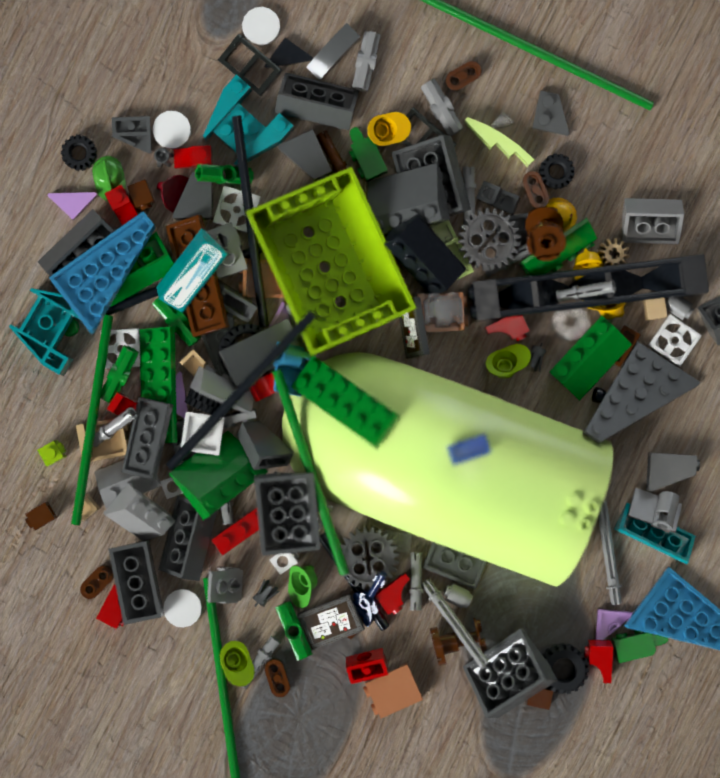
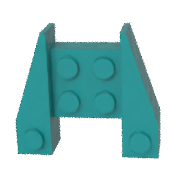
M236 74L223 88L203 137L207 141L215 134L237 154L232 116L241 115L247 162H250L281 144L294 130V125L280 113L267 127L260 123L240 105L252 90ZM238 160L234 163L235 167H238Z
M31 288L30 291L38 295L37 300L20 328L11 324L9 327L43 366L64 376L74 359L58 351L56 348L73 318L79 319V317L61 294Z

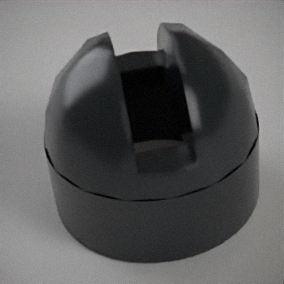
M595 387L592 393V402L601 403L606 391Z

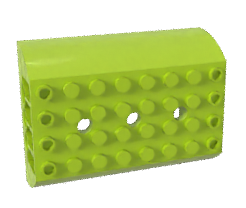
M352 167L246 211L247 217L296 324L309 310L317 316L301 333L311 356L320 354L381 327L416 309L393 255L384 245L385 238ZM304 228H311L313 236L306 237L303 233ZM320 263H327L329 271L322 272L319 268ZM337 297L345 300L344 307L336 305L335 300Z

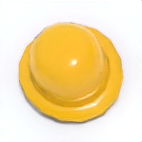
M563 198L549 199L545 207H554L561 214L564 221L563 232L575 226L577 212L573 204Z

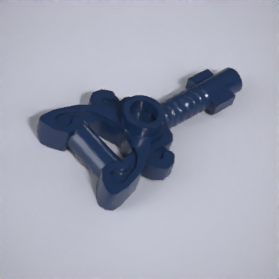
M383 571L375 575L374 583L369 592L363 591L361 593L356 591L353 594V602L359 615L364 618L363 622L366 627L373 623L375 614L380 611V607L376 605L378 602L375 595L379 588L383 587L387 581L385 579L387 574Z

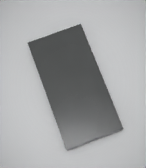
M289 319L274 324L219 351L234 386L240 385L277 346V342L281 341L293 329ZM298 339L292 345L300 346ZM274 363L270 366V368L267 371L275 368Z
M143 397L138 398L136 406L137 418L133 419L122 468L123 473L156 481L173 404Z

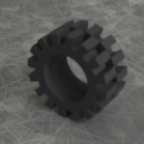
M72 135L70 139L65 140L64 145L62 144L61 155L65 164L71 169L84 171L96 162L97 149L94 143L86 136ZM76 146H83L86 149V156L82 160H76L72 156V150Z
M556 153L549 155L540 165L539 173L544 185L546 184L548 188L562 189L574 177L575 167H573V162L569 160V157L563 156L564 154L559 155ZM558 164L563 167V177L555 179L550 175L549 171L552 165Z
M192 388L185 400V403L211 415L222 404L196 392Z

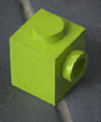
M54 440L37 450L46 467L67 457L64 445L61 442L59 443L58 440Z

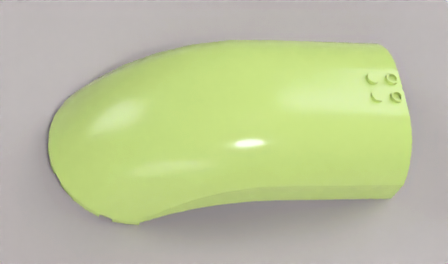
M345 353L335 355L322 362L400 416L378 449L374 448L303 395L300 397L290 395L324 498L422 538L556 587L568 578L579 562L592 533L609 485L613 465V447L610 441L605 440L598 444L583 434L584 431L432 373L370 353ZM284 409L281 425L282 441L294 453L290 460V465L295 473H306ZM486 434L491 453L454 466L452 465L446 446Z

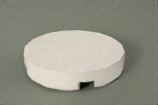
M255 7L244 16L242 22L243 33L252 44L258 46L270 44L279 35V18L269 8Z
M166 111L155 119L153 135L162 147L177 149L189 140L191 126L188 119L182 113Z
M178 589L168 595L164 602L163 610L165 617L171 624L184 628L191 626L198 620L202 612V604L200 598L193 591Z

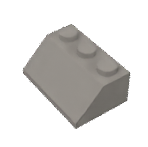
M624 198L622 241L625 243L679 244L684 219L682 200Z
M207 365L205 369L199 366L190 385V388L196 392L223 403L238 387L234 386L229 375L223 373L220 376L215 374L216 369ZM250 390L232 407L249 416L252 413L254 400Z
M124 460L94 472L98 490L106 508L109 507L127 484H130L141 493L162 486L158 474L155 481L123 473Z
M130 484L125 486L103 513L142 541L163 536L176 521L164 508Z

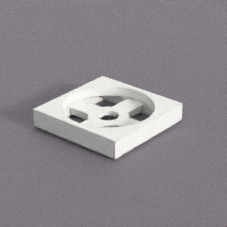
M223 186L213 223L219 225L228 224L223 220L220 213L221 209L226 210L231 214L229 223L232 222L236 230L247 233L246 223L237 226L238 218L245 216L242 191ZM237 194L235 203L224 202L225 197L228 195ZM252 194L253 207L255 208L258 207L261 197ZM235 206L240 207L241 211L239 213H234L233 208Z
M669 314L648 346L680 367L702 335L672 314ZM669 324L680 325L676 333H671L665 329ZM687 330L691 337L690 345L683 341V335ZM660 335L666 338L668 342L664 350L658 344ZM673 337L679 339L677 344L672 343L671 339ZM678 347L685 352L679 357H672L670 355L674 348Z
M139 328L111 330L110 336L116 334V343L109 346L108 353H115L118 358L120 352H118L117 347L119 345L130 346L139 352L132 367H140ZM124 333L130 334L135 339L136 344H126L124 342ZM107 358L105 369H111L113 363Z

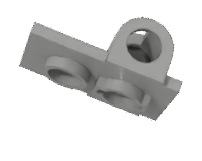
M232 222L206 231L228 253L216 270L219 279L248 269L241 247H243Z
M635 488L628 517L651 524L654 528L675 533L682 504L679 503L680 497L678 494L670 491H663L656 495Z
M217 567L218 571H209L207 603L228 604L241 601L243 570L233 567Z

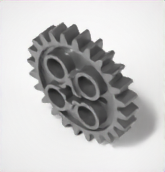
M486 208L484 214L481 210H478V216L472 213L470 215L472 221L466 218L467 226L461 225L460 228L464 232L458 234L460 237H463V239L458 241V244L464 245L460 251H466L463 258L470 257L469 264L474 261L476 262L475 268L482 265L483 271L487 266H489L490 271H493L494 265L501 269V263L507 266V259L511 261L514 259L511 254L518 253L514 247L521 245L516 242L521 236L515 235L519 228L512 227L515 221H508L510 215L504 218V211H501L499 215L496 214V208L493 209L492 213ZM484 222H491L493 229L491 231L485 230ZM500 226L501 229L494 236L492 242L481 253H478V249L487 240L486 237H489ZM505 234L508 238L507 243H501L498 240V235ZM471 237H479L481 240L480 245L472 244ZM486 249H493L495 257L489 258L486 255Z
M364 526L363 532L356 528V535L349 532L351 538H343L346 545L340 544L349 570L348 574L342 576L349 575V583L355 580V587L362 583V589L365 588L366 584H369L371 588L377 573L379 574L383 571L389 578H393L390 571H397L393 564H399V561L394 559V557L399 556V553L394 552L398 546H391L394 539L387 540L388 533L382 536V529H379L376 533L373 526L370 531H367L366 526ZM365 541H368L369 555L373 556L370 561L371 575L368 574L367 560L363 559L366 555ZM374 542H379L382 545V550L375 552L372 550L371 545ZM355 544H359L363 547V552L356 554L353 552L352 547ZM380 561L384 564V569L377 571L374 569L373 564ZM361 563L365 566V571L358 573L355 571L354 566Z

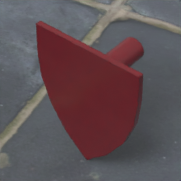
M174 175L164 182L157 184V189L161 191L165 207L172 213H174L189 180L186 176Z

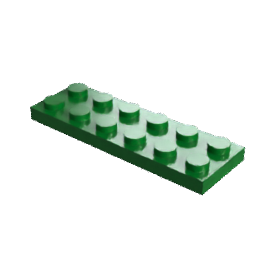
M175 327L140 329L141 397L173 404L165 443H177Z
M315 356L310 358L291 386L376 449L380 447L400 418L398 414Z

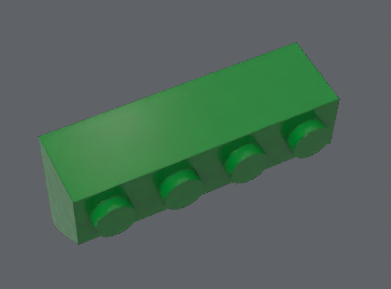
M585 218L564 232L566 247L558 258L551 261H541L534 255H530L521 261L519 265L526 275L544 274L550 270L555 272L563 267L562 262L566 259L569 262L579 255L577 252L581 249L587 248L588 250L595 245L593 241L597 237L589 220Z
M157 232L150 236L110 307L160 280L173 266L174 262Z
M601 316L549 373L581 401L632 346V343L607 319Z

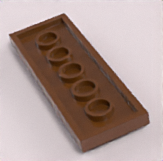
M196 215L166 226L174 262L180 257L201 228L205 230L202 215ZM216 271L186 308L193 337L229 327Z

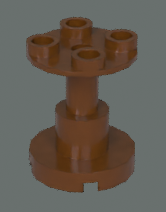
M539 207L531 210L525 221V229L528 234L527 248L532 256L534 255L541 261H551L558 258L566 247V237L563 232L564 221L556 208Z
M473 617L475 631L469 632V634L476 643H479V647L484 653V651H487L485 639L480 638L479 633L482 632L479 619L475 620V617ZM437 627L430 628L437 659H441L438 660L439 666L445 665V654L459 651L458 647L464 646L458 636H455V632L440 636Z

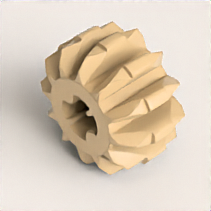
M614 238L613 243H611L610 239H606L607 246L604 243L600 244L603 250H597V254L602 255L600 258L601 261H605L604 266H607V264L609 266L626 264L624 259H628L630 255L624 254V252L629 250L628 247L622 248L625 243L624 241H621L618 245V239ZM613 250L618 255L614 259H612V255H609V252Z

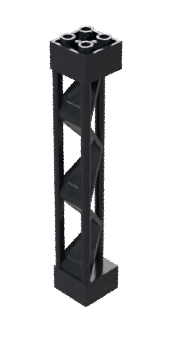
M704 254L475 281L468 288V297L473 301V306L470 307L471 319L475 318V322L498 320L503 317L676 296H697L709 293ZM658 267L642 277L626 271ZM586 275L569 286L552 280ZM611 280L615 282L616 292L584 297L581 300L585 301L559 304L561 302L557 300V290L569 289L575 285L580 287ZM512 284L499 293L497 292V286ZM642 288L658 291L653 293L632 295L637 291L641 290ZM499 307H504L512 310L500 311Z

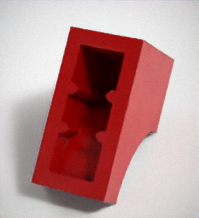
M211 145L174 149L175 169L197 168L198 164L213 165Z
M119 185L104 193L122 226L138 215L123 185Z
M523 315L505 317L484 328L487 335L503 333L508 335L511 340L516 338L517 341L526 338V333L530 331Z
M273 373L258 379L249 389L255 402L277 393L273 391Z
M117 392L107 409L112 413L121 415L129 407L136 411L137 402L123 393Z
M406 572L375 595V598L388 615L390 613L395 615L403 609L401 605L404 602L401 599V594L405 584L410 580Z
M116 584L113 585L96 619L115 629L119 626H124Z
M588 640V646L584 647V658H587L589 665H595L601 671L603 683H611L613 644L611 640Z

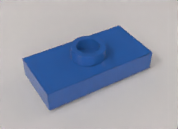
M486 434L446 446L453 466L491 453Z

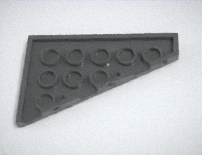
M637 342L583 434L599 444L696 388L700 381L640 342Z

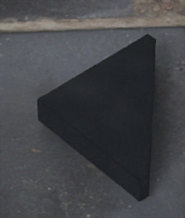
M287 38L283 39L270 58L277 66L293 65L312 61L313 59L312 56ZM268 64L265 65L266 69L271 68Z

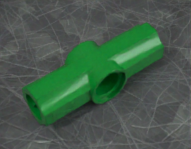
M198 164L195 169L197 181L216 182L218 184H241L239 167ZM248 168L251 184L254 179V172L251 168Z
M159 297L152 303L153 307L163 316L166 324L169 327H175V333L189 347L202 338V336H192L189 319L183 312L159 300Z
M126 345L123 346L116 362L113 363L106 377L107 380L101 392L102 400L110 403L116 393H119L121 387L125 385L131 373L130 369L139 353L134 348Z
M291 601L276 606L275 609L297 661L312 655L313 653ZM289 627H298L299 633L291 635L288 630Z

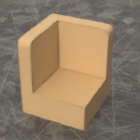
M665 298L643 300L646 321L667 317Z
M194 349L179 362L193 376H195L199 366L204 368L208 365Z
M85 494L82 521H86L100 509L89 494Z

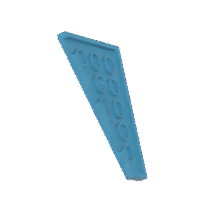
M144 211L49 277L91 334L96 331L155 230V225Z
M670 567L665 569L624 624L626 628L720 650V609Z

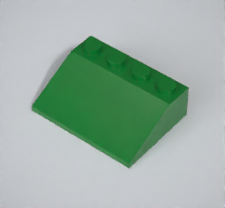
M226 431L222 434L219 456L196 453L171 471L169 475L201 518L205 520L253 484L254 475L266 474L268 471L266 469L254 470L241 442L229 431Z

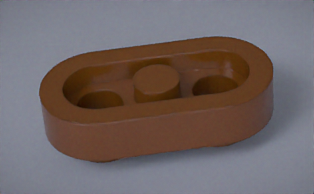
M469 61L450 72L445 81L447 88L451 91H459L476 81L481 75L480 65L475 61ZM473 69L475 71V74L470 75L468 73V70ZM457 79L459 83L454 85L451 80Z
M535 171L526 173L522 183L531 206L534 208L545 207L549 202V195L541 175ZM530 178L535 180L534 185L529 184L528 180ZM537 196L542 198L541 203L536 202L535 198Z
M105 565L98 567L82 583L80 587L82 596L87 599L95 598L113 580V570ZM101 572L106 573V579L100 577ZM87 586H91L93 588L92 593L87 592Z
M271 659L265 665V673L271 692L276 697H284L290 690L284 665L279 659ZM272 665L278 666L276 672L271 670ZM282 683L284 688L279 690L277 684Z

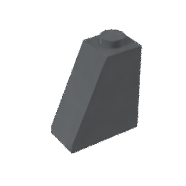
M313 129L278 145L280 152L314 181L324 179L332 174V170Z
M192 172L173 213L174 220H184L196 215H202L203 220H213V182L197 181L195 172Z
M260 421L242 422L237 436L254 470L289 465L294 453L282 440Z
M648 452L646 490L654 491L695 476L696 471L700 469V460H697L695 455Z

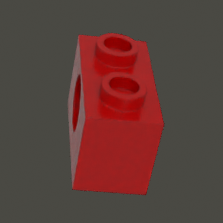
M383 648L346 657V670L351 684L388 675V663Z

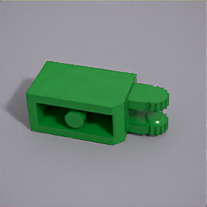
M352 128L349 135L353 144L349 154L353 162L357 161L359 164L357 171L361 179L365 178L366 182L387 173L388 169L376 144L369 137L364 138L359 128Z
M634 630L635 633L627 635V632L616 634V638H612V643L617 661L623 663L654 655L656 652L655 647L665 644L669 639Z

